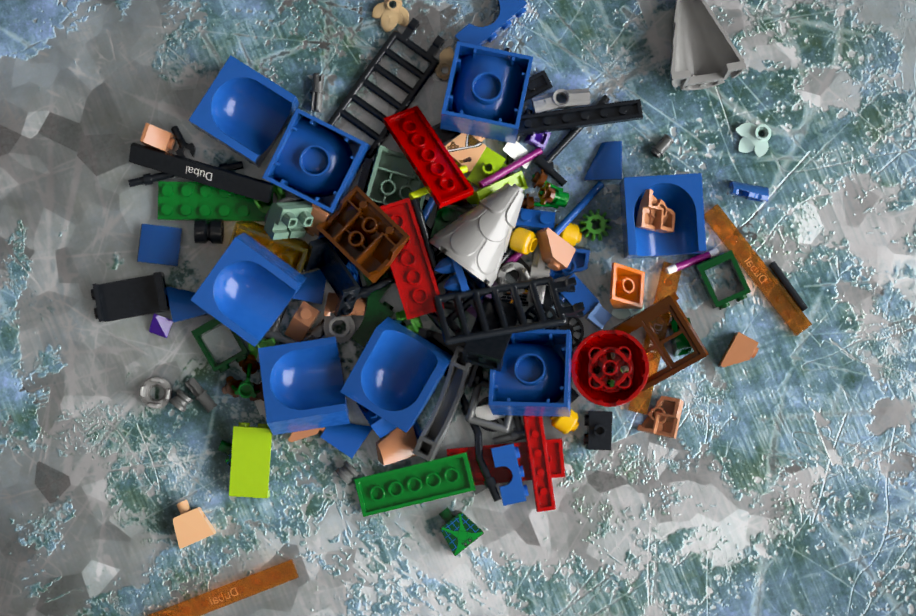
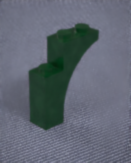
M385 272L376 282L390 277V275ZM363 274L366 286L374 284ZM393 284L370 293L371 296L368 297L363 321L352 337L353 340L364 348L376 327L387 317L392 318L395 314L392 311L393 306L386 301L380 302Z

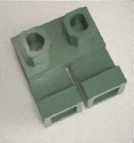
M306 201L273 203L270 207L264 230L272 240L304 238L306 233L304 227H310L314 219L311 215L313 207Z

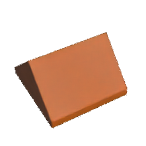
M615 262L612 263L610 302L613 309L643 308L645 272Z

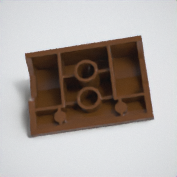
M357 185L340 201L338 210L326 222L316 226L373 283L388 270L410 238Z

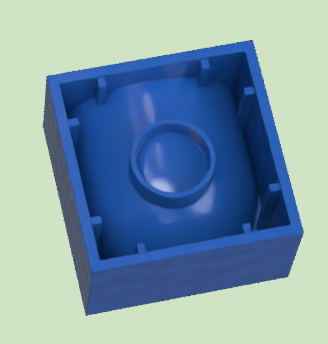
M457 41L441 112L440 129L516 144L533 56Z
M230 55L189 118V121L195 128L259 168L300 103L295 95Z
M296 108L262 178L331 213H335L338 210L340 201L348 194L371 146Z
M702 173L624 177L621 180L619 187L624 259L699 255L707 251ZM647 189L653 190V195L657 199H662L667 208H671L675 212L674 232L659 233L636 227L639 206Z
M244 232L234 238L191 298V301L255 347L263 340L307 278Z
M387 317L374 330L340 392L407 433L420 417L448 369L453 356L390 317Z
M538 329L512 334L503 356L501 372L490 369L488 405L493 415L570 417L571 361L573 357V339L570 330Z
M335 336L258 348L266 421L273 435L350 423L347 397L340 392L345 382L340 348Z

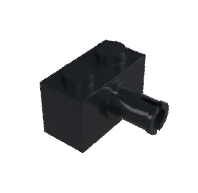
M588 411V414L584 415V426H587V434L583 436V445H587L588 450H611L613 412Z

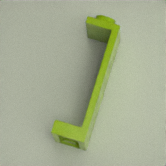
M239 422L238 426H233L229 496L270 497L269 475L272 432L267 424L258 423V427H250V423Z

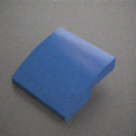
M141 224L137 262L177 267L182 228Z

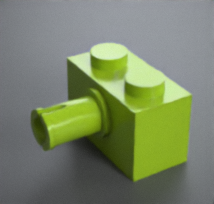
M486 147L469 174L468 182L480 189L478 182L507 166L504 164L506 158Z

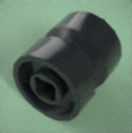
M195 219V243L206 244L208 241H211L212 244H223V219H212L210 222L207 219Z

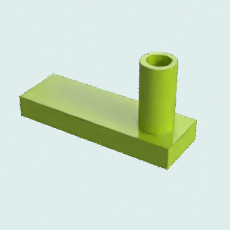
M522 170L495 181L483 189L480 188L474 191L473 195L467 197V201L470 204L478 205L479 201L506 184L513 186L515 183L523 191L528 189Z

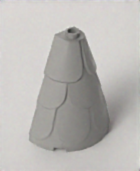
M675 0L670 69L673 87L677 88L680 86L681 90L706 89L725 83L724 80L730 76L735 78L746 69L744 59L728 38V34L716 20L715 14L705 0Z
M515 183L513 186L510 184L504 185L479 201L478 205L459 216L457 220L434 234L429 242L491 287L494 281H496L512 230L515 228L524 199L523 189Z

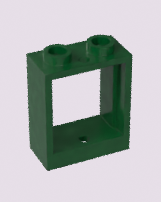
M732 250L694 267L713 309L719 307V310L730 306L729 302L734 299L739 302L748 298L746 294L750 293L751 290ZM729 260L742 291L718 301L705 270Z
M214 318L191 332L213 371H220L222 373L231 368L229 364L235 361L239 363L246 359V355L250 352L242 338L230 330L242 351L217 364L202 338L203 335L222 325L221 322Z

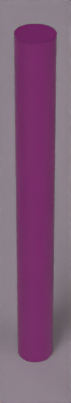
M540 147L536 148L479 181L480 188L483 189L543 154Z

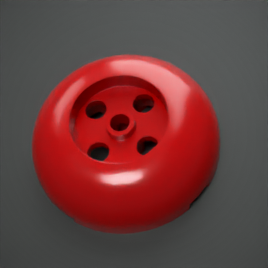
M600 330L587 336L576 348L571 361V375L577 390L588 401L604 407L621 406L635 399L645 387L649 376V361L643 346L632 335L620 330ZM611 352L614 353L615 358L613 360H608L607 354ZM627 366L629 368V371L627 373H622L621 367ZM594 367H601V372L595 374L593 372ZM613 367L614 372L608 373V368ZM608 380H614L615 385L613 387H608Z

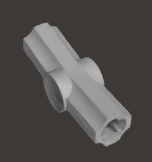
M589 88L558 89L555 92L531 98L533 110L535 113H542L565 107L590 105ZM556 96H565L566 102H557Z
M537 245L533 252V260L529 269V280L550 276V268L548 264L542 261L539 245ZM546 285L536 286L541 304H543ZM528 288V293H527V300H526V302L533 303L532 297H531V294H530V291H529V288Z

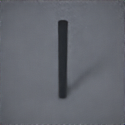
M418 198L411 200L429 261L433 273L438 274L439 272L434 270L438 261L433 245L429 242L430 236Z

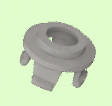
M518 262L504 264L499 269L497 275L499 285L509 283L506 281L505 275L512 270H516L519 274L516 282L530 279L527 269ZM518 289L519 294L525 292L524 289Z
M331 313L324 322V333L327 338L335 336L338 343L347 342L355 333V322L350 315L335 317L334 313ZM337 320H342L346 324V330L342 334H336L332 330V325Z
M152 377L140 386L139 396H141L143 403L148 407L159 409L166 406L172 398V387L167 380L161 377ZM154 386H160L164 390V395L159 400L153 399L150 395V391Z

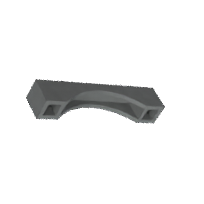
M463 345L456 347L437 404L413 451V454L428 461L435 460L475 365L463 361V349L465 347Z

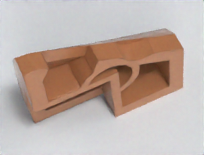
M647 189L639 206L636 227L659 233L674 232L675 212L671 208H667L662 199H657L653 195V190Z
M328 293L324 316H330V313L335 312L339 301L336 293ZM367 297L356 300L353 311L348 315L341 316L364 315Z
M661 396L655 408L649 411L648 417L641 425L639 424L637 430L676 439L684 401L678 398Z
M413 426L407 433L397 427L388 433L386 437L376 442L378 461L381 464L388 465L417 456L413 454L417 444Z

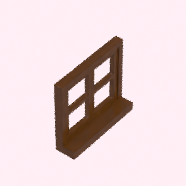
M676 292L610 329L630 334L643 326L654 344L645 349L646 353L656 348L667 367L649 376L642 391L649 389L709 355L677 303L679 297ZM670 311L680 330L660 341L649 322ZM683 333L694 352L673 362L663 344Z

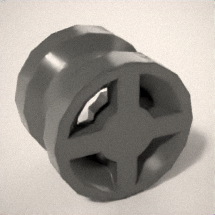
M178 389L176 396L171 398L169 402L180 411L185 412L186 406L192 403L193 399Z
M347 460L341 468L335 470L347 484L351 482L353 477L359 475V472Z

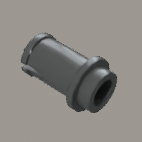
M664 134L662 139L655 146L651 147V154L658 159L663 157L664 152L674 143V140L669 135Z

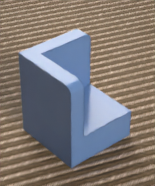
M598 303L585 319L599 330H602L612 315Z

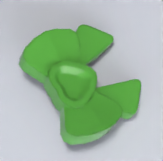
M273 337L267 340L263 339L255 347L248 343L249 354H253L256 359L258 348L276 346L275 339Z

